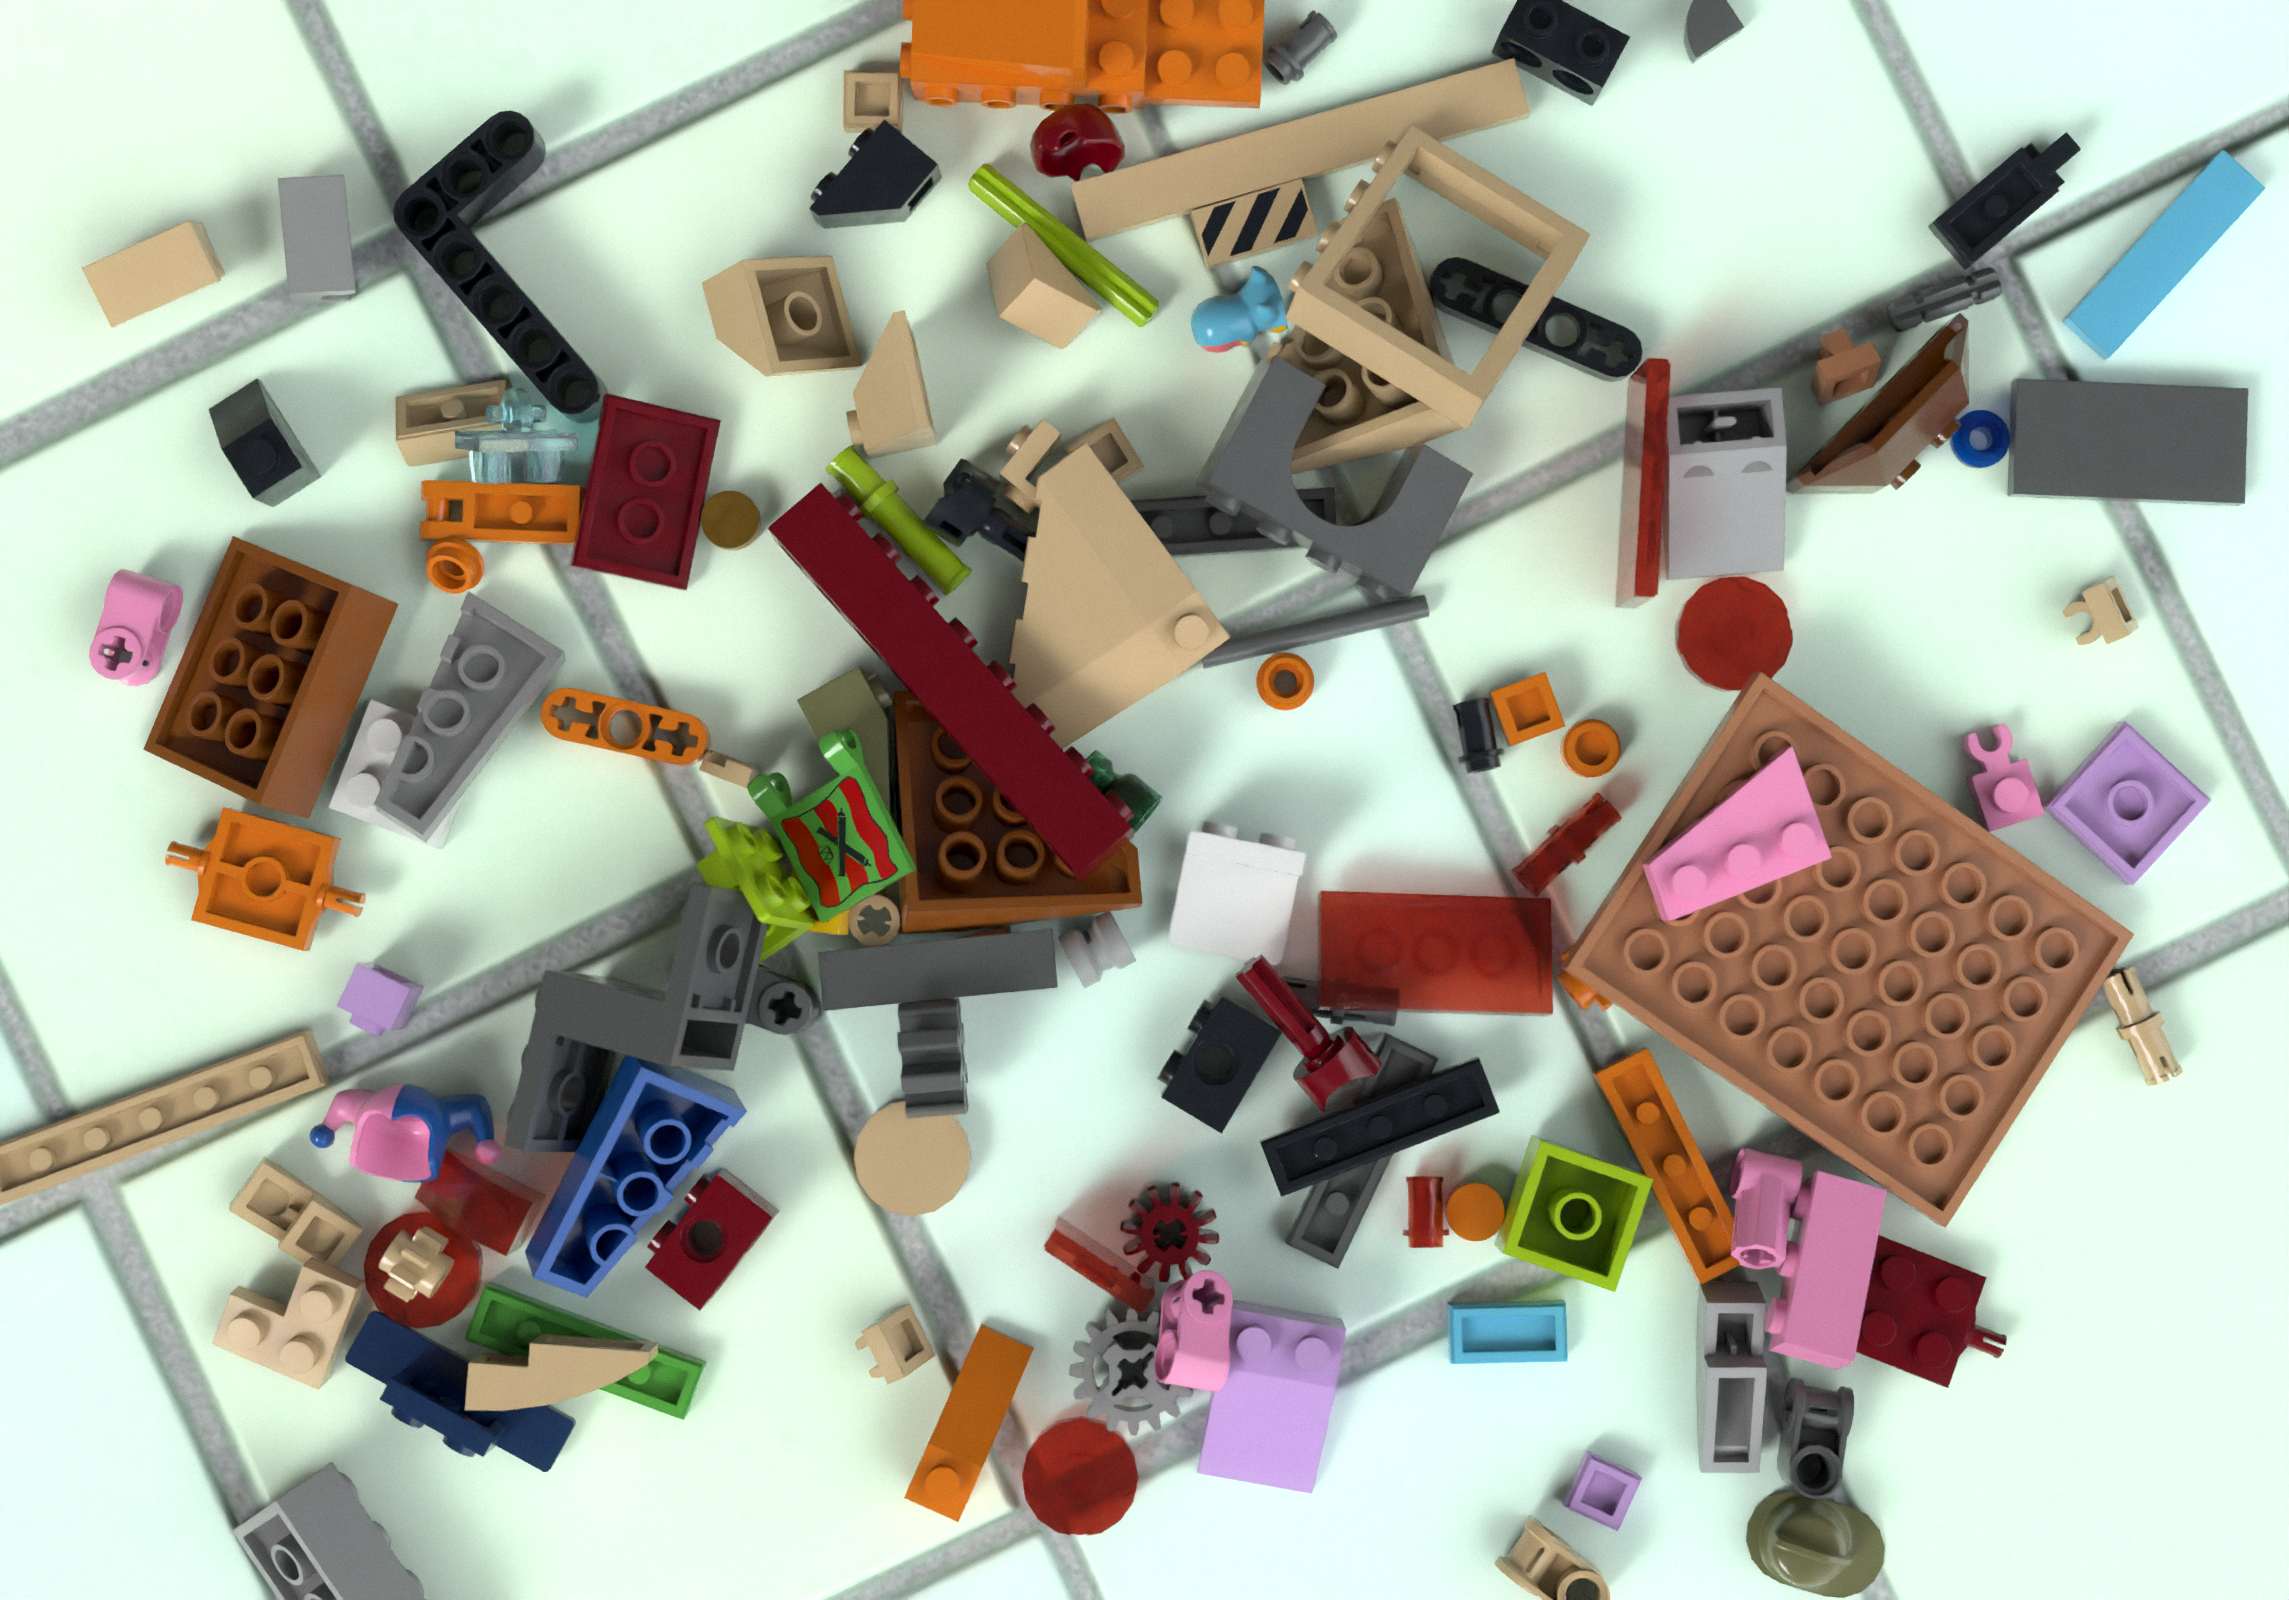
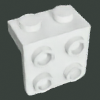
M1203 821L1201 832L1190 830L1188 834L1169 930L1170 942L1175 947L1249 961L1253 957L1257 958L1262 954L1271 966L1279 964L1283 959L1298 878L1303 874L1307 853L1294 850L1296 839L1261 832L1259 843L1236 839L1237 827Z

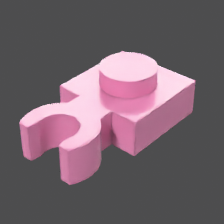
M2004 723L1991 727L1995 738V745L1990 751H1985L1981 748L1976 733L1966 734L1962 737V746L1965 754L1972 761L1977 762L1981 770L1980 773L1965 778L1981 827L1988 832L2045 814L2027 759L2010 763L2008 753L2012 748L2013 741L2011 732Z

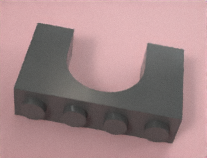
M1277 356L1261 360L1200 472L1195 485L1209 492L1205 500L1215 508L1232 516H1237L1238 512L1242 511L1259 521L1256 530L1267 538L1283 545H1287L1290 539L1308 549L1305 558L1314 565L1331 573H1337L1340 568L1358 578L1354 586L1366 595L1383 602L1386 601L1388 596L1391 598L1409 597L1465 491L1473 472L1425 444L1408 447L1402 455L1379 501L1365 517L1348 526L1332 524L1319 518L1304 505L1295 489L1291 473V459L1295 443L1326 385Z

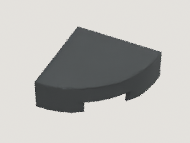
M1727 0L1692 1L1685 20L1684 35L1685 49L1692 64L1743 30V24Z

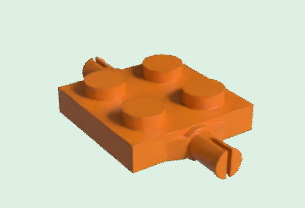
M223 807L215 836L206 846L205 850L172 841L167 851L188 856L189 859L176 855L165 856V864L168 866L172 865L198 872L199 893L191 920L301 951H310L318 920L326 911V908L354 915V917L358 918L364 907L343 902L342 899L358 904H363L366 900L365 893L333 886V867L341 838L232 808Z

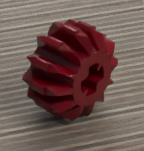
M1178 1181L1171 1182L1169 1186V1199L1165 1200L1161 1199L1158 1187L1155 1184L1147 1186L1148 1197L1152 1203L1150 1207H1147L1136 1198H1132L1128 1203L1131 1211L1142 1218V1221L1133 1219L1121 1221L1120 1230L1122 1232L1140 1235V1237L1132 1239L1123 1245L1124 1254L1126 1256L1134 1255L1145 1250L1146 1253L1138 1262L1137 1271L1145 1274L1150 1270L1154 1262L1157 1261L1160 1263L1158 1271L1160 1282L1167 1283L1169 1281L1170 1265L1178 1264L1181 1276L1187 1280L1189 1276L1193 1275L1191 1265L1187 1260L1190 1256L1205 1266L1211 1262L1209 1253L1200 1247L1198 1243L1217 1244L1219 1242L1220 1236L1218 1232L1199 1228L1217 1218L1215 1209L1206 1208L1194 1214L1193 1211L1200 1204L1203 1195L1199 1190L1195 1189L1189 1194L1184 1203L1179 1201L1181 1185ZM1176 1218L1183 1223V1225H1180V1234L1185 1236L1179 1243L1174 1239H1169L1165 1244L1157 1241L1160 1237L1159 1229L1154 1227L1160 1220L1169 1225Z

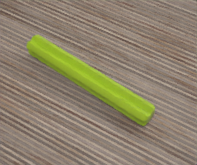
M984 163L975 171L968 183L970 192L1016 229L1021 224L1027 223L1072 274L1137 326L1144 327L1151 321L1160 307L1158 299L990 164Z

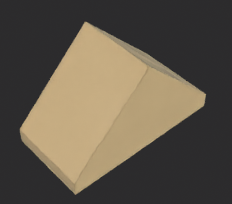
M1027 223L1021 224L986 263L998 317L1060 349L1066 348L1103 310Z

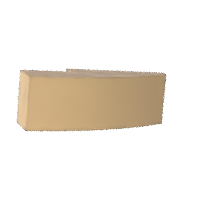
M541 1334L530 1343L529 1356L481 1353L468 1363L465 1410L505 1411L544 1406L582 1396L617 1382L649 1364L658 1354L659 1342Z

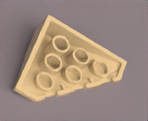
M1394 197L1381 204L1325 286L1455 365L1399 202ZM1347 217L1341 219L1340 223L1342 224ZM1296 324L1284 346L1273 342L1264 358L1277 356L1326 385L1295 443L1291 459L1292 474L1417 446L1463 428Z
M1083 442L1037 476L1034 499L1041 501L1036 537L1028 536L1021 576V581L1028 583L1023 618L1015 617L1008 658L1009 663L1015 664L1013 680L1017 687L1011 691L1012 695L1025 709L1032 703L1041 709L1055 726L1056 730L1050 734V737L1061 749H1064L1174 679L1230 638L1199 592L1086 442Z

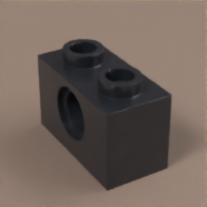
M1219 994L1214 1004L1206 999L1203 1000L1187 1027L1189 1031L1196 1035L1184 1054L1175 1049L1173 1050L1159 1073L1157 1080L1165 1084L1160 1093L1161 1098L1222 1134L1282 1032ZM1211 1044H1222L1232 1053L1231 1067L1220 1076L1208 1075L1199 1066V1056L1202 1050Z

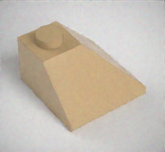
M833 256L743 259L702 282L716 338L764 376L856 370L862 366Z
M905 310L892 313L853 391L856 410L846 412L853 445L863 444L865 452L870 459L937 445L915 336Z

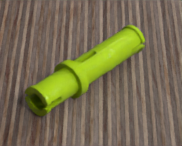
M853 445L845 448L826 467L825 471L829 475L831 474L861 505L859 510L864 518L868 520L872 517L903 549L906 555L942 590L945 596L952 593L972 573L973 570L970 567H967L935 533L922 524L923 520L897 494L900 489L893 480L886 482L856 451Z

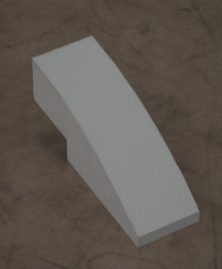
M1705 1282L1698 1285L1696 1404L1698 1457L1701 1473H1760L1767 1366L1763 1359L1766 1301L1757 1282Z

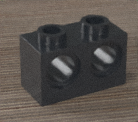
M1517 0L1498 35L1491 53L1504 60L1514 58L1517 67L1593 106L1630 36L1562 0Z

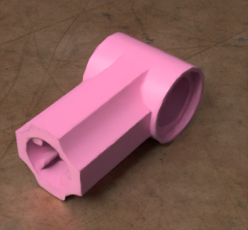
M1742 1147L1739 1150L1733 1164L1729 1184L1730 1197L1736 1199L1730 1256L1736 1258L1741 1266L1762 1270L1769 1267L1779 1268L1785 1261L1790 1211L1797 1200L1802 1180V1163L1800 1161Z

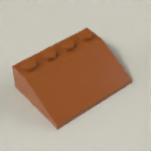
M233 536L143 750L259 805L309 819L399 604Z

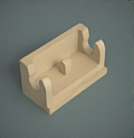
M190 220L82 267L111 328H116L154 309L222 281L220 277L225 276L223 267L207 236L203 223Z

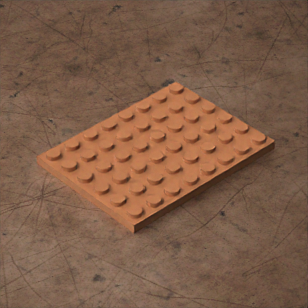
M1753 672L1560 968L1937 1225L1946 1228L2120 958L2134 933L1762 672ZM1783 746H1793L1832 858L1674 920H1662L1642 864L1694 820L1701 819L1728 796L1727 793L1742 780H1748L1769 762L1768 759Z

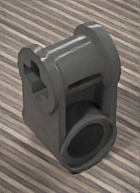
M759 964L745 1024H752L782 1035L804 1032L812 1027L819 1017L821 1007L819 997L813 988L805 983L772 972L770 968ZM795 994L794 1004L802 1008L800 1017L788 1018L785 1022L786 1012L778 1008V1002L780 999L791 998Z
M1791 1378L1787 1384L1782 1406L1783 1424L1777 1456V1471L1781 1479L1788 1486L1809 1498H1824L1831 1495L1839 1487L1842 1479L1847 1437L1851 1430L1854 1416V1394L1850 1387L1841 1386L1837 1391L1805 1386L1802 1379ZM1809 1407L1827 1409V1411L1809 1409ZM1810 1453H1817L1821 1460L1819 1474L1810 1481L1801 1482L1797 1475L1799 1461Z

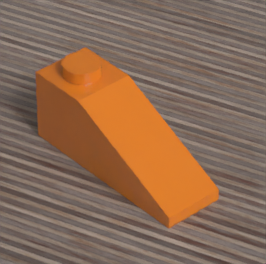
M983 1324L980 1325L910 1481L905 1499L959 1522L1034 1347Z

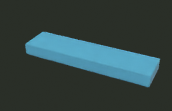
M2224 149L2215 154L2061 322L2103 360L2111 357L2266 188Z

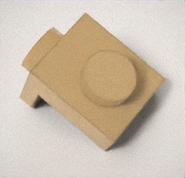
M1044 419L1039 422L1034 430L1027 424L1021 428L1005 450L1012 458L999 473L1000 481L1007 485L1002 492L1003 496L1028 515L1034 508L1040 511L1041 501L1034 499L1036 487L1029 480L1061 441V432Z

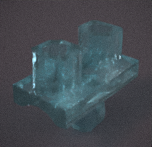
M522 388L507 389L502 396L500 405H489L486 408L488 423H501L503 430L455 431V448L469 451L472 482L482 484L511 483L510 452H523L524 481L542 483L562 482L564 451L578 450V433L558 432L556 429H531L533 423L546 421L547 410L544 405H532L530 396Z

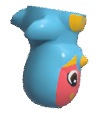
M1252 266L1249 280L1238 281L1239 291L1237 293L1210 297L1197 305L1191 317V328L1196 343L1208 352L1221 353L1239 346L1248 347L1249 343L1255 340L1259 331L1269 330L1273 333H1280L1288 329L1279 287L1274 277L1267 270L1259 266Z

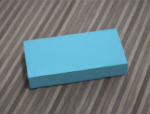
M1564 1300L1447 1303L1450 1364L1568 1361L1566 1302Z

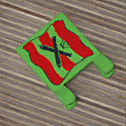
M843 729L840 732L831 731L819 740V748L823 756L840 776L792 805L789 784L780 772L771 773L768 776L766 774L759 775L749 782L747 788L752 800L770 819L821 923L829 921L917 869L864 764L862 747L858 736L851 729Z

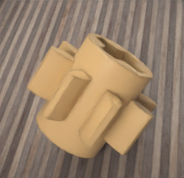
M426 1225L423 1229L419 1228L415 1235L410 1234L404 1229L401 1230L391 1242L379 1263V1268L390 1276L383 1288L407 1303L411 1298L415 1299L418 1292L428 1298L433 1297L448 1276L455 1261L442 1252L449 1239Z

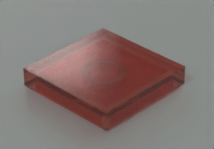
M1059 1215L1057 1216L1046 1234L1043 1245L1045 1247L1044 1250L1139 1314L1140 1312L1144 1313L1155 1297V1279L1146 1273L1141 1274L1137 1271V1267Z

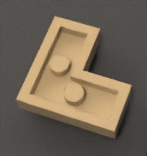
M310 1258L301 1268L288 1306L238 1286L228 1297L212 1345L319 1390L328 1381L365 1280Z

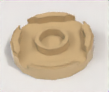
M905 1100L889 1103L869 1118L857 1137L853 1159L858 1182L872 1201L891 1213L917 1216L935 1212L954 1199L967 1179L971 1151L967 1133L955 1115L907 1119Z

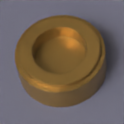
M722 491L713 495L704 505L701 513V526L706 537L717 547L735 551L749 546L757 538L761 528V515L755 503L743 493Z

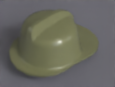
M1784 1491L1770 1495L1757 1505L1747 1523L1746 1543L1751 1559L1763 1574L1779 1583L1825 1597L1845 1598L1861 1593L1873 1583L1883 1566L1885 1546L1880 1529L1867 1514L1842 1503L1825 1498L1812 1499L1796 1491Z

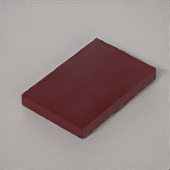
M606 393L601 406L569 566L686 591L721 420Z

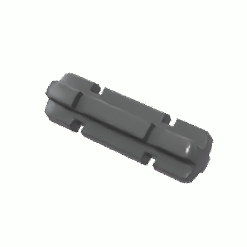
M1987 267L1971 273V275L1967 276V279L1961 276L1919 291L1918 294H1915V298L1910 294L1893 300L1887 306L1890 324L1895 332H1903L1917 327L1922 323V320L1928 323L1968 309L1973 305V302L1979 305L1991 301L2001 295V281L1996 270L1992 267Z

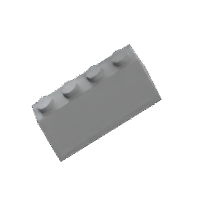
M333 1462L232 1530L279 1600H426L424 1588L418 1577L412 1571L404 1568L391 1549V1540L386 1530L369 1517L358 1500V1492L354 1483L347 1475L339 1472Z

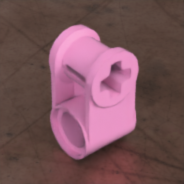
M120 569L114 574L106 590L104 609L93 642L90 645V662L99 675L110 680H117L127 686L136 687L148 684L157 676L161 669V662L171 631L177 623L181 612L183 591L180 585L126 569ZM106 648L109 649L108 655L104 654ZM122 651L132 652V659L129 663L119 662ZM144 660L147 661L146 666L142 665Z
M1201 1270L1189 1276L1187 1280H1180L1171 1284L1163 1293L1159 1341L1154 1359V1371L1158 1382L1218 1392L1223 1387L1230 1366L1229 1333L1233 1295L1228 1281L1221 1274L1212 1270ZM1219 1301L1218 1305L1212 1306V1303Z

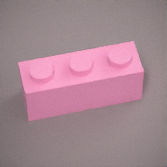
M1817 1171L1803 1181L1795 1205L1790 1211L1789 1218L1794 1219L1795 1222L1791 1241L1787 1240L1786 1259L1779 1268H1776V1273L1783 1276L1779 1298H1772L1766 1314L1765 1331L1772 1333L1769 1351L1836 1370L1854 1362L1885 1204L1886 1189L1822 1171Z

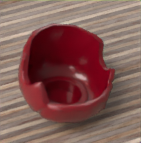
M1089 103L1069 105L1053 112L1041 121L1034 131L1030 142L1031 157L1036 170L1049 178L1068 176L1076 182L1081 179L1083 169L1091 164L1097 165L1103 172L1109 173L1114 171L1125 157V145L1115 124L1107 114Z

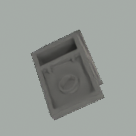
M691 882L689 895L681 908V929L675 955L667 968L666 979L668 985L666 991L613 977L545 970L542 985L535 997L536 1010L528 1044L525 1046L521 1057L522 1070L515 1100L508 1112V1130L504 1146L531 1152H576L605 1096L615 1052L669 1067L734 1071L768 927L767 923L759 921L741 890Z

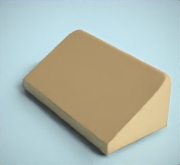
M510 378L396 396V443L406 464L414 467L519 449L520 434Z

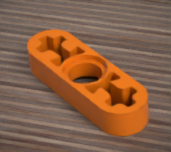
M560 688L553 691L546 697L541 707V720L545 729L552 736L570 742L679 766H691L700 762L706 751H709L711 745V735L706 724L701 719L683 712L574 688ZM570 698L576 699V709L598 715L597 704H606L598 719L599 738L593 739L590 737L595 726L572 722L569 731L563 730L564 721L555 717L557 707H567ZM625 710L635 712L642 722L640 736L629 744L617 742L612 736L610 729L614 716ZM655 715L662 716L663 719L657 728L672 732H680L683 723L690 724L689 733L698 737L696 747H686L683 756H677L676 745L655 739L656 750L654 752L648 751L646 748L651 742L655 731L653 717Z

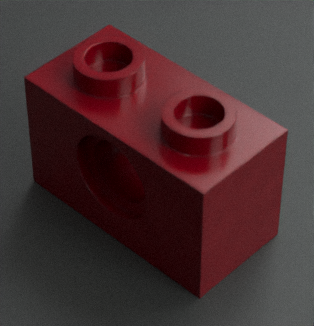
M726 1168L717 1173L713 1179L704 1173L683 1199L691 1208L678 1225L674 1224L671 1220H667L647 1246L655 1254L644 1268L699 1311L710 1302L780 1212V1210ZM698 1221H711L720 1228L722 1244L719 1249L707 1250L697 1243L694 1229Z

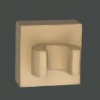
M2114 575L2082 591L2084 598L2073 601L2062 611L2065 618L2077 612H2085L2093 620L2091 631H2086L2075 638L2078 645L2091 644L2101 636H2103L2108 645L2129 636L2139 628Z
M910 1303L891 1311L861 1331L863 1336L855 1342L857 1350L869 1346L878 1365L868 1372L873 1378L884 1376L887 1384L906 1377L935 1356Z

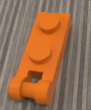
M424 480L421 481V499L426 501V521H420L419 540L436 542L442 538L452 537L466 542L573 546L585 488L581 485ZM463 501L462 522L449 521L450 502Z

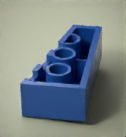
M625 1055L525 1250L533 1278L588 1298L636 1242V1234L655 1212L658 1214L662 1212L673 1199L674 1195L672 1192L694 1167L699 1168L714 1151L713 1144L729 1126L734 1128L746 1114L747 1110L736 1091L682 1067H669Z

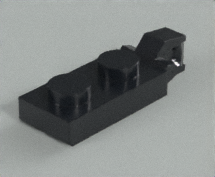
M2067 132L2042 153L2032 143L2024 149L2021 147L1927 227L1961 267L1966 270L2060 191L2058 188L2065 181L2056 171L2076 155L2081 148Z

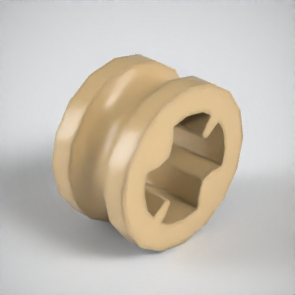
M872 895L853 906L849 914V928L853 937L860 943L870 947L883 946L892 942L901 930L899 906L891 898L883 895ZM869 905L875 910L884 908L889 910L892 921H885V924L891 927L883 936L877 931H871L866 934L861 928L860 920L867 919L861 913Z

